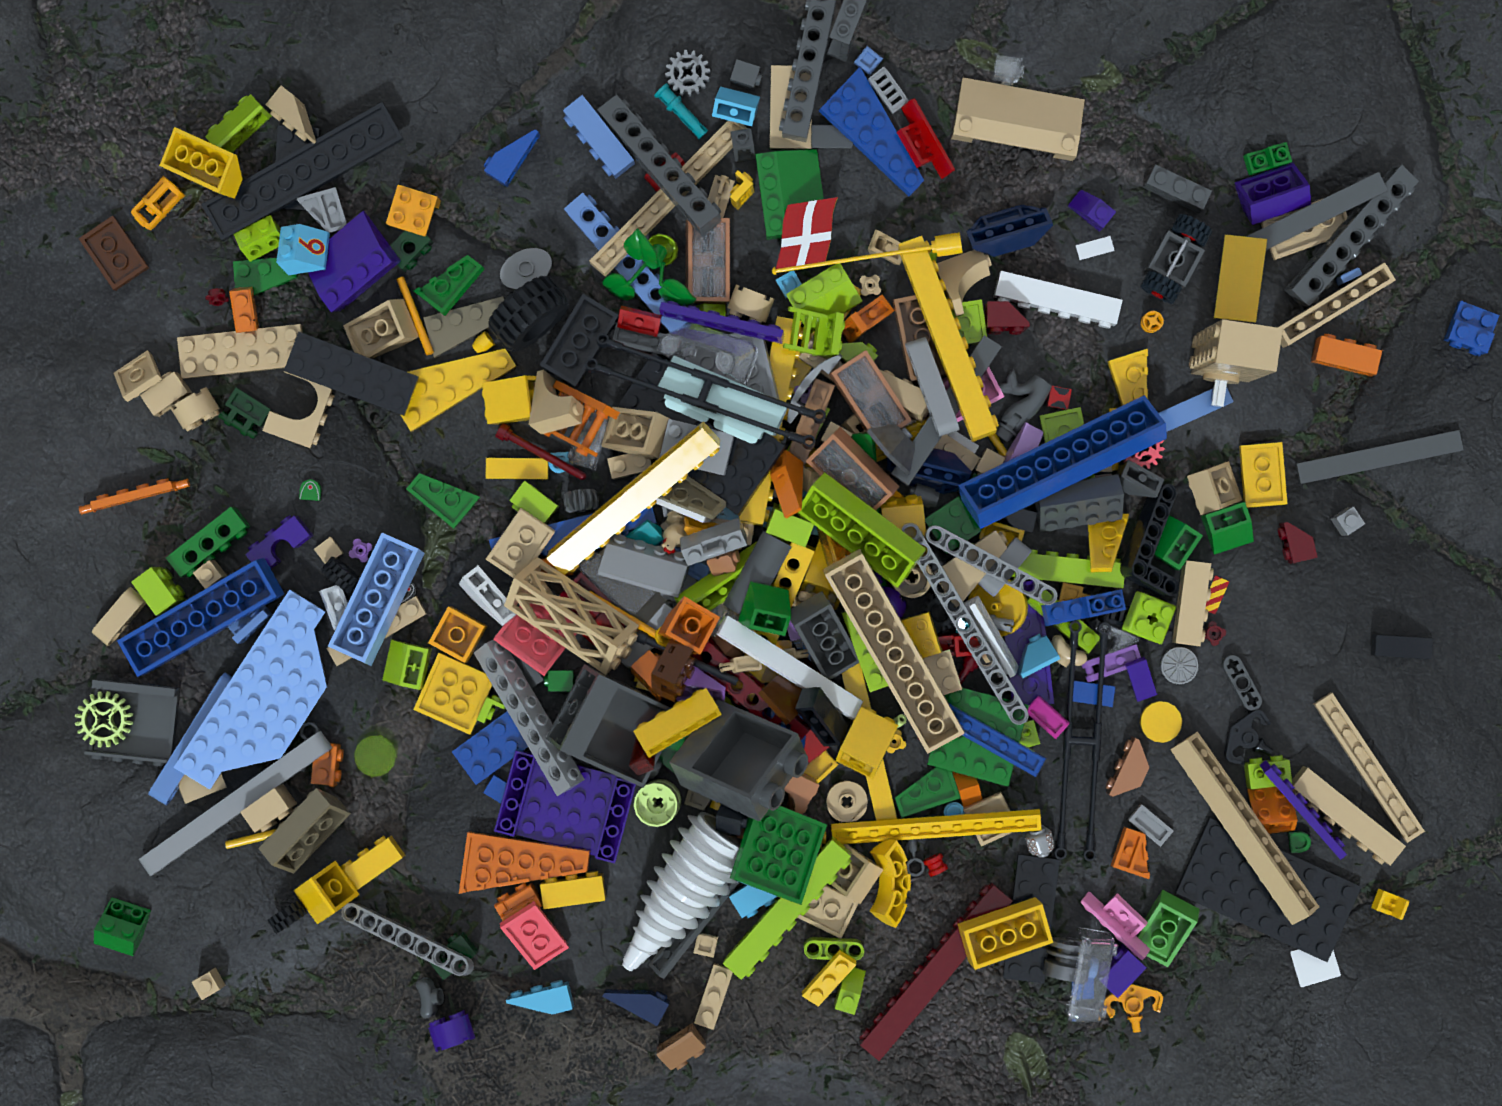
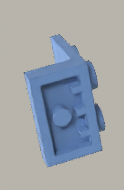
M263 606L228 627L234 634L232 639L237 644L244 643L273 614L266 606Z

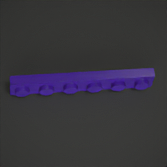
M674 301L661 302L659 311L663 317L775 343H783L784 331L777 325L770 324L765 326L755 320L743 321L737 316L728 315L726 317L712 310L704 312L695 306H679Z
M1267 760L1261 763L1260 767L1267 777L1340 860L1347 855L1343 849L1345 844L1338 836L1334 838L1330 834L1333 830L1326 822L1321 823L1318 820L1320 815L1313 807L1309 809L1305 805L1308 802L1301 793L1296 795L1293 791L1295 788L1287 778L1285 780L1282 779L1280 776L1282 772L1275 764L1271 766Z

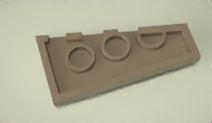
M504 296L450 310L446 316L438 313L423 317L429 341L434 351V358L475 337L480 332L489 329V318L493 315V311L498 308V305L505 300Z

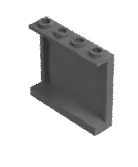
M870 0L843 1L829 36L832 42L827 55L845 62L847 61Z
M105 679L92 680V688H95V697L97 699L98 692L102 691L104 697L107 691L111 692V698L115 694H119L118 702L123 698L126 699L122 706H131L130 709L125 711L126 714L133 713L132 717H127V721H133V725H126L131 731L130 733L122 732L126 736L124 740L117 737L119 744L115 745L111 740V746L106 747L105 741H103V746L98 747V740H96L94 745L89 744V750L85 751L84 754L91 755V759L103 760L104 757H112L111 761L116 762L132 759V763L145 764V761L153 762L154 766H165L174 751L180 688ZM100 702L95 706L106 712L114 705L108 702ZM119 710L113 717V721L118 728L121 724ZM92 714L91 727H92V725L95 723V717H94L93 714ZM107 714L105 716L101 715L100 724H109V720L107 719H109L108 716L110 714ZM102 727L95 734L107 737L114 733L106 727Z

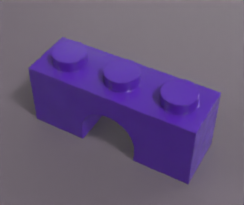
M289 515L281 521L282 526L277 530L273 528L264 535L266 538L259 543L257 541L248 548L249 552L245 555L251 562L265 558L270 569H272L281 562L275 552L278 542L286 540L293 548H299L314 535L299 516L291 517Z

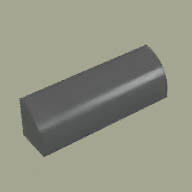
M763 531L723 605L740 615L750 581L771 586L792 546Z

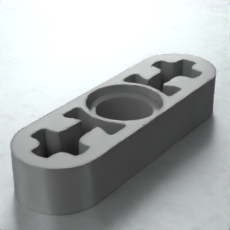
M1235 655L1225 656L1221 666L1241 704L1248 710L1254 711L1259 709L1262 704V698L1241 659ZM1229 659L1237 662L1234 665L1236 671L1242 670V673L1234 675L1233 678L1231 674H1235L1234 670L1227 668ZM1239 677H1245L1247 680V685L1243 689L1238 688L1236 685ZM1250 688L1252 689V691H1249L1248 693L1251 697H1256V700L1254 701V706H1252L1251 704L1247 705L1249 698L1247 694H1243L1242 696V692H1247Z

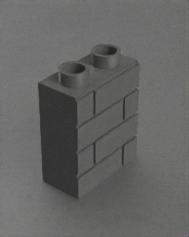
M584 664L546 740L564 753L644 788L647 780L653 779L658 774L662 764L660 754L663 750L649 758L633 731L637 729L639 724L649 722L659 712L668 711L673 707L662 700L658 701L655 697Z
M717 699L715 703L722 715L692 732L669 763L681 786L700 793V795L717 803L719 802L730 809L739 811L741 814L756 821H761L768 810L774 811L779 808L784 799V788L792 777L799 778L803 775L808 765V756L798 733Z

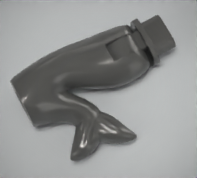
M1014 369L1008 373L1005 383L998 384L1002 393L1028 396L1009 406L1002 415L1001 422L998 423L999 428L996 431V435L1007 443L1013 436L1016 437V433L1021 430L1025 422L1029 423L1052 389L1049 383L1037 375H1033L1022 384L1018 383Z

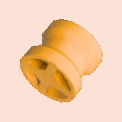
M1150 311L1144 314L1140 321L1141 328L1147 333L1158 331L1164 323L1162 315L1157 311Z

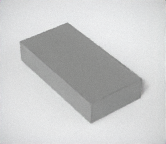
M1142 804L1127 819L1160 847L1173 833L1169 826Z

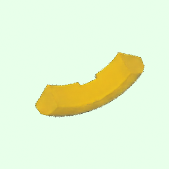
M888 839L879 843L870 851L876 864L883 871L879 876L877 897L869 911L880 921L896 928L907 907L905 902L907 892L910 891L911 876L907 871L906 862L908 860L901 845L895 839Z

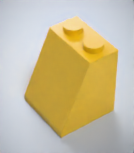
M524 375L482 383V396L485 402L487 424L528 421L530 419L536 376Z
M921 496L890 497L881 505V515L900 530L905 524L914 523L925 537L926 526ZM909 526L905 529L904 533L914 538L917 531L914 527ZM922 545L924 548H926V551L922 555L925 556L927 554V547Z
M819 538L799 592L807 591L817 594L822 591L826 598L835 604L834 610H836L840 601L827 580L823 569L848 556L851 552L831 539Z
M861 707L838 752L836 762L873 779L899 725L895 724V721L889 717L883 718L877 715L876 711L871 708Z
M336 861L293 890L317 924L360 895Z

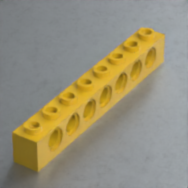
M792 542L791 544L787 543L792 547L777 573L775 582L771 584V586L789 590L790 608L794 603L816 548L809 545L803 547ZM792 558L797 559L800 566L798 568H791L788 561ZM782 578H789L792 585L790 587H783L780 580ZM750 629L758 635L766 636L768 641L776 646L780 635ZM762 664L761 670L749 672L761 681L767 666ZM739 680L735 687L742 689V681ZM751 693L749 696L751 701L755 696L754 693Z

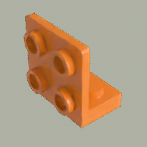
M1277 787L1247 789L1251 809L1269 834L1295 830L1298 821L1295 807Z

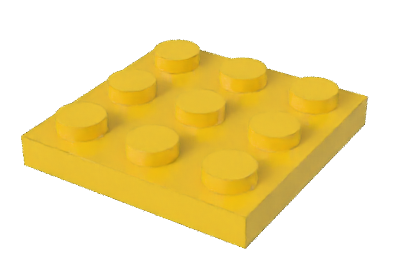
M439 652L413 710L471 735L486 697H488L491 691L492 684L485 672Z

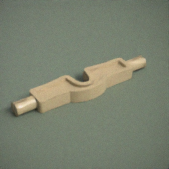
M795 648L783 649V651L796 659L808 658L809 655L808 653L802 654L808 652L807 649L798 651ZM749 655L735 657L730 660L731 662L719 664V668L725 667L720 669L721 672L732 670L733 673L762 669V663Z

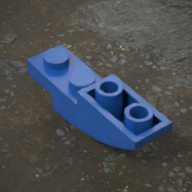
M1122 589L1059 601L1051 605H1041L1045 626L1126 610Z

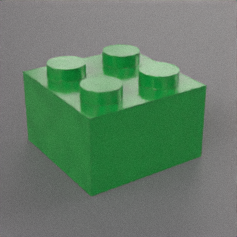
M959 496L925 518L927 528L940 526L966 541L981 532V529ZM938 529L930 531L936 541L940 539L941 533ZM951 539L948 542V548L951 551L959 547V542L956 539Z

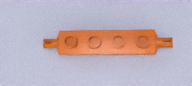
M166 478L156 481L157 485L136 486L137 490L130 492L129 489H122L116 491L117 495L109 497V494L96 496L97 500L91 501L90 504L79 506V512L83 515L159 494L178 491L179 489L190 487V482L188 479L176 482L169 481Z

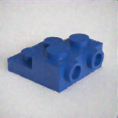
M1458 301L1444 341L1450 342L1449 346L1461 349V347L1469 350L1468 353L1475 356L1487 354L1495 334L1493 331L1500 315L1469 303Z

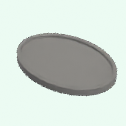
M539 248L521 250L505 261L500 271V279L506 287L516 290L536 277L547 276L552 267V259L546 251Z

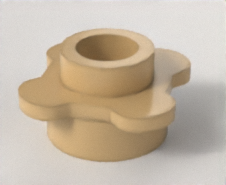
M873 275L872 277L862 276L860 278V292L863 296L880 294L881 289L878 283L880 278L878 275Z

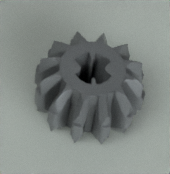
M580 489L564 494V506L569 513H582L599 508V496L594 489Z

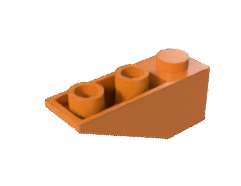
M784 450L770 470V476L784 517L787 519L802 509L803 461L789 451Z

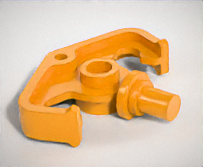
M1131 984L1119 998L1112 993L1105 996L1102 1000V1005L1111 1019L1115 1015V1010L1110 1006L1111 1002H1122L1123 1009L1126 1013L1130 1014L1127 1020H1130L1132 1023L1133 1033L1141 1032L1140 1021L1143 1015H1139V1013L1143 1009V1000L1153 996L1155 998V1002L1152 1004L1153 1010L1160 1012L1163 996L1155 989Z

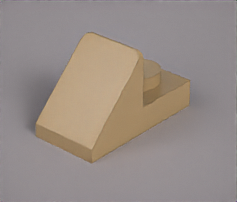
M875 230L868 251L869 254L898 250V244L901 242L879 230ZM900 254L882 257L895 265H900L902 261Z

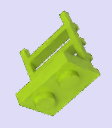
M791 306L788 307V311L794 312L790 344L784 343L783 348L790 351L812 354V356H821L826 359L839 355L842 349L841 335L845 328L843 313L836 312L825 315ZM803 314L805 315V322L800 347L797 346L800 317ZM812 317H815L817 320L813 348L808 349Z

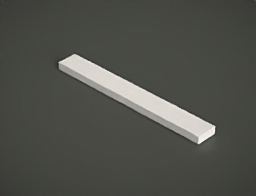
M730 616L724 617L716 635L800 688L821 687L838 712L851 720L856 718L863 703L862 700Z

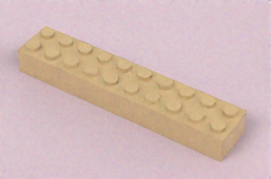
M861 549L824 568L823 571L927 754L965 734Z

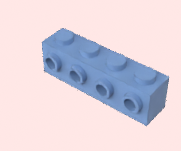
M583 95L563 110L565 122L570 128L573 126L578 131L576 136L583 144L588 143L591 147L589 152L595 160L600 159L603 162L602 168L608 176L613 175L616 179L635 164L634 159Z

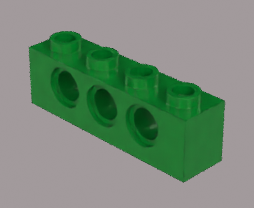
M230 507L168 555L166 559L180 577L188 576L191 578L194 576L193 572L209 560H214L216 553L229 549L234 539L237 538L239 540L248 533L247 529L251 526L236 507ZM225 525L230 528V534L226 537L222 534V528ZM208 538H211L214 542L210 550L205 545ZM192 551L197 553V560L195 562H192L189 558Z

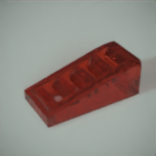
M636 737L629 766L636 775H642L654 769L655 755L649 758Z

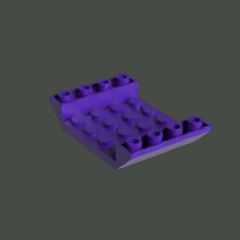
M516 750L494 831L513 837L519 835L553 845L591 850L590 855H594L596 859L615 864L636 784L611 773L576 764L585 780L557 796L533 754Z

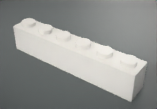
M1000 271L993 298L998 299L997 301L1018 303L1017 306L1020 308L1030 309L1031 306L1038 308V312L1050 314V311L1056 312L1058 317L1070 319V316L1078 318L1079 322L1090 324L1093 321L1097 322L1099 327L1108 329L1117 324L1123 301Z

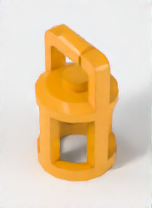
M163 175L160 181L132 209L131 214L142 227L152 230L185 197V194ZM170 189L172 192L158 204L159 198ZM145 205L147 206L145 209L152 216L154 214L157 215L150 223L139 213Z

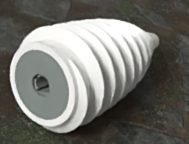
M701 812L698 817L688 815L687 817L692 823L689 829L678 828L683 836L681 842L670 840V844L675 850L672 855L662 853V857L667 863L665 868L655 866L654 870L659 876L658 880H647L648 886L652 889L651 895H640L646 905L644 911L636 910L640 920L638 926L633 927L635 933L632 941L629 942L630 945L622 963L623 967L627 970L633 971V969H637L647 958L657 954L659 948L670 947L672 945L671 938H685L686 932L684 928H698L696 918H708L710 913L707 906L718 907L720 905L718 895L726 896L730 893L727 883H738V881L730 879V875L742 839L737 838L734 834L717 831L715 816L706 812Z

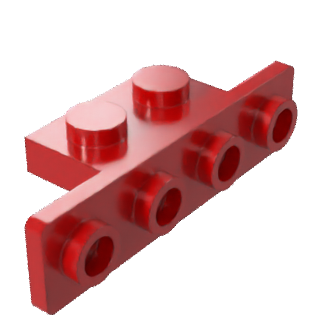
M911 99L901 107L910 125L897 131V134L916 168L932 162L940 178L943 179L955 171V168L916 99Z

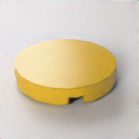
M1157 701L1144 708L1140 715V726L1147 738L1154 742L1164 743L1171 741L1178 735L1182 726V718L1175 706L1168 702Z

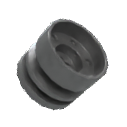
M1052 937L1053 943L1049 945L1054 947L1047 948V953L1055 956V958L1045 959L1043 974L1064 981L1086 982L1088 966L1080 963V961L1090 960V955L1083 952H1091L1092 945L1076 938Z

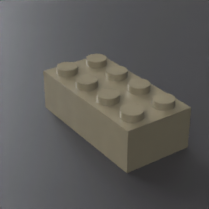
M316 788L307 795V798L292 811V814L285 821L279 824L276 831L267 837L258 849L272 866L294 874L351 813L336 796Z

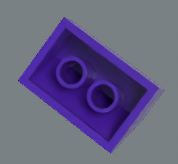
M1294 163L1234 183L1244 214L1252 225L1311 205L1310 185Z

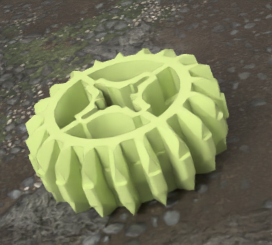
M102 691L98 692V699L94 694H91V702L87 699L83 700L86 707L78 706V709L83 711V713L75 714L76 718H81V721L76 722L75 725L83 726L82 729L78 730V733L86 732L83 740L91 737L90 745H94L96 740H98V747L103 746V741H105L106 747H110L111 740L117 745L119 744L117 737L122 740L126 738L122 733L123 731L130 733L131 730L126 725H133V721H127V717H132L133 713L126 714L125 710L130 709L131 706L123 707L122 704L125 703L126 699L123 698L118 702L119 694H115L111 698V692L107 691L104 697ZM100 702H108L114 706L104 712L95 705ZM118 710L121 714L119 728L113 721V717ZM89 711L95 717V723L91 728L88 725ZM110 714L108 716L109 719H107L109 724H100V716ZM102 727H106L114 734L103 737L95 733Z

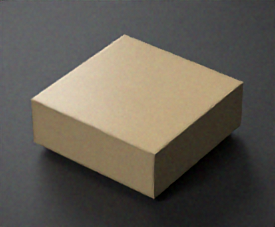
M329 537L314 548L325 564L331 556L338 558L344 554L332 537Z
M700 932L697 936L693 953L714 958L718 936Z

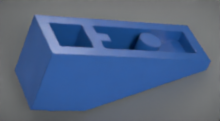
M533 130L496 152L493 157L489 156L484 164V172L508 187L541 136L539 131Z

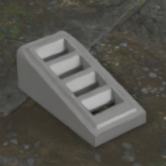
M885 66L868 78L871 87L892 114L909 101ZM884 76L885 80L877 84L876 81ZM887 83L891 85L886 90H881ZM895 90L896 93L887 99L886 95ZM899 96L901 100L892 106L891 102Z

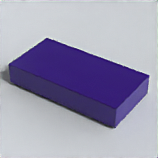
M1145 657L1126 663L1125 667L1137 702L1157 695Z

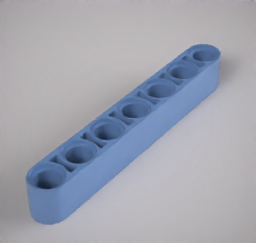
M226 672L217 681L148 795L166 806L175 796L179 789L178 784L185 775L175 769L174 766L232 679V676Z

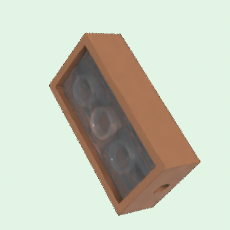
M721 218V222L703 236L686 220V288L692 296L697 298L692 304H728L730 302V218Z
M867 350L829 373V376L866 433H868L867 430L870 428L896 424L902 428L912 421Z
M841 427L806 460L820 476L824 472L875 511L900 487Z

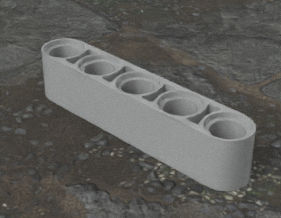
M926 337L905 343L908 357L938 436L941 437L958 431L959 425Z

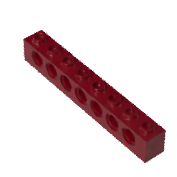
M711 637L708 639L701 654H693V657L717 668L720 663L731 662L730 660L732 659L723 653ZM704 651L711 654V661H706L703 658ZM732 670L727 671V673L738 677L742 681L743 688L738 689L733 684L703 671L726 687V691L733 696L732 699L739 706L743 705L751 714L781 726L783 721L776 713L774 717L766 715L765 708L769 706L758 694L765 685L749 671L733 673ZM751 693L758 696V703H753L750 700L749 696ZM799 715L789 723L790 730L798 733L800 740L811 730Z

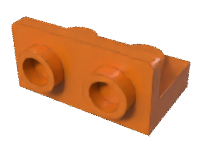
M330 743L333 748L313 762L311 784L335 787L337 782L341 781L342 772L339 770V762H342L344 753L343 749H341V744Z

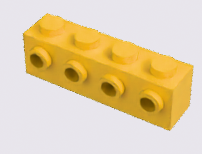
M707 688L699 689L692 693L690 698L676 702L673 708L668 711L659 712L651 721L639 724L633 732L650 758L722 714Z

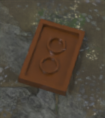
M113 215L79 238L115 291L150 268Z

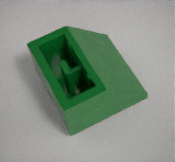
M1239 502L1200 515L1214 555L1254 542L1252 521L1245 502Z
M1169 515L1154 557L1174 570H1180L1203 535Z
M750 581L738 621L748 629L785 636L791 619L789 590Z
M112 897L94 929V944L134 956L142 941L151 910Z

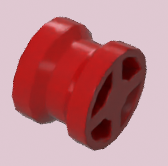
M942 853L934 854L923 860L924 865L929 869L928 874L930 877L948 869L947 864L942 860Z

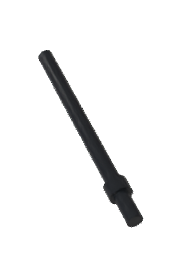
M643 631L636 632L638 635L636 642L642 645L647 644L662 652L665 650L666 647L660 646L649 634ZM695 658L693 666L735 686L737 685L738 677L725 671L721 672L719 668Z

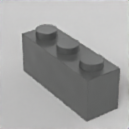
M1156 164L1150 170L1142 187L1198 214L1204 210L1212 193V190Z

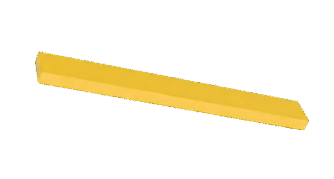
M860 663L841 673L846 691L863 701L861 707L871 708ZM882 759L874 778L871 779L866 776L876 821L897 819Z

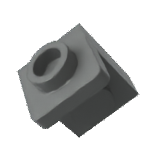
M751 129L731 131L735 162L756 159Z

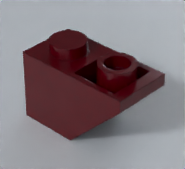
M1289 522L1279 523L1278 535L1280 540L1284 542L1285 548L1282 551L1288 563L1318 558L1312 536Z

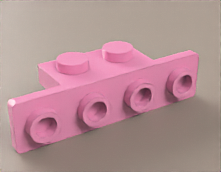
M1088 892L1080 901L1084 908L1092 913L1104 927H1107L1118 941L1127 946L1134 956L1143 960L1149 953L1150 948L1136 935L1148 922L1118 893L1103 905L1091 892Z

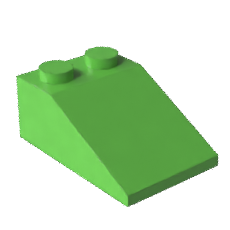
M1162 889L1145 918L1148 924L1136 935L1150 948L1147 957L1168 967L1197 924L1200 909Z

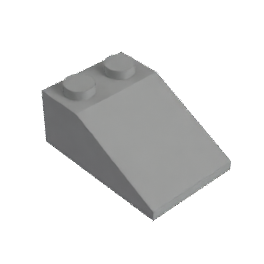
M668 419L660 457L695 429L697 425ZM711 429L720 438V449L714 456L706 457L698 470L725 476L734 436Z

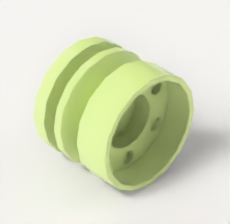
M656 779L650 781L644 788L638 791L635 797L634 809L637 817L648 826L659 827L666 825L677 815L681 808L682 799L680 791L668 780ZM661 797L663 799L662 804L656 805V799Z

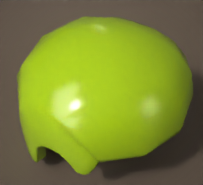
M656 234L648 239L652 246L660 244L666 248L667 255L663 260L666 263L665 266L674 262L678 255V246L672 237Z

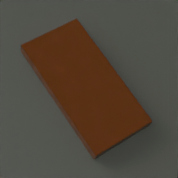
M808 658L797 659L820 673ZM778 674L758 693L785 725L790 723L799 714L795 708L802 688Z

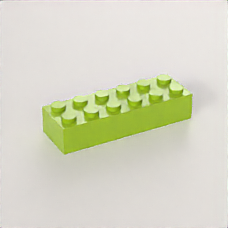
M825 472L811 486L802 501V509L798 512L849 552L853 553L861 549L871 568L897 588L908 577L926 551V548Z

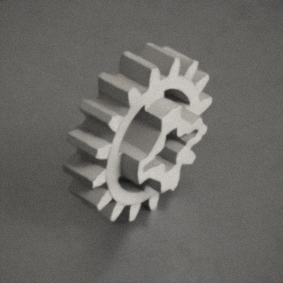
M684 50V55L682 56L677 52L676 59L670 58L672 65H666V69L670 72L665 73L666 78H671L668 80V84H674L673 91L676 92L679 89L681 96H683L684 92H688L690 97L692 91L699 94L700 87L706 88L704 81L709 82L710 80L706 76V74H710V69L705 68L708 65V61L702 62L703 55L701 54L696 57L694 50L691 55L688 54L687 50ZM691 60L688 63H683L682 61ZM699 66L702 70L701 78L696 74ZM675 69L679 72L677 80L674 77ZM691 70L692 75H686L685 77L684 71L688 72ZM685 84H694L692 86H685Z

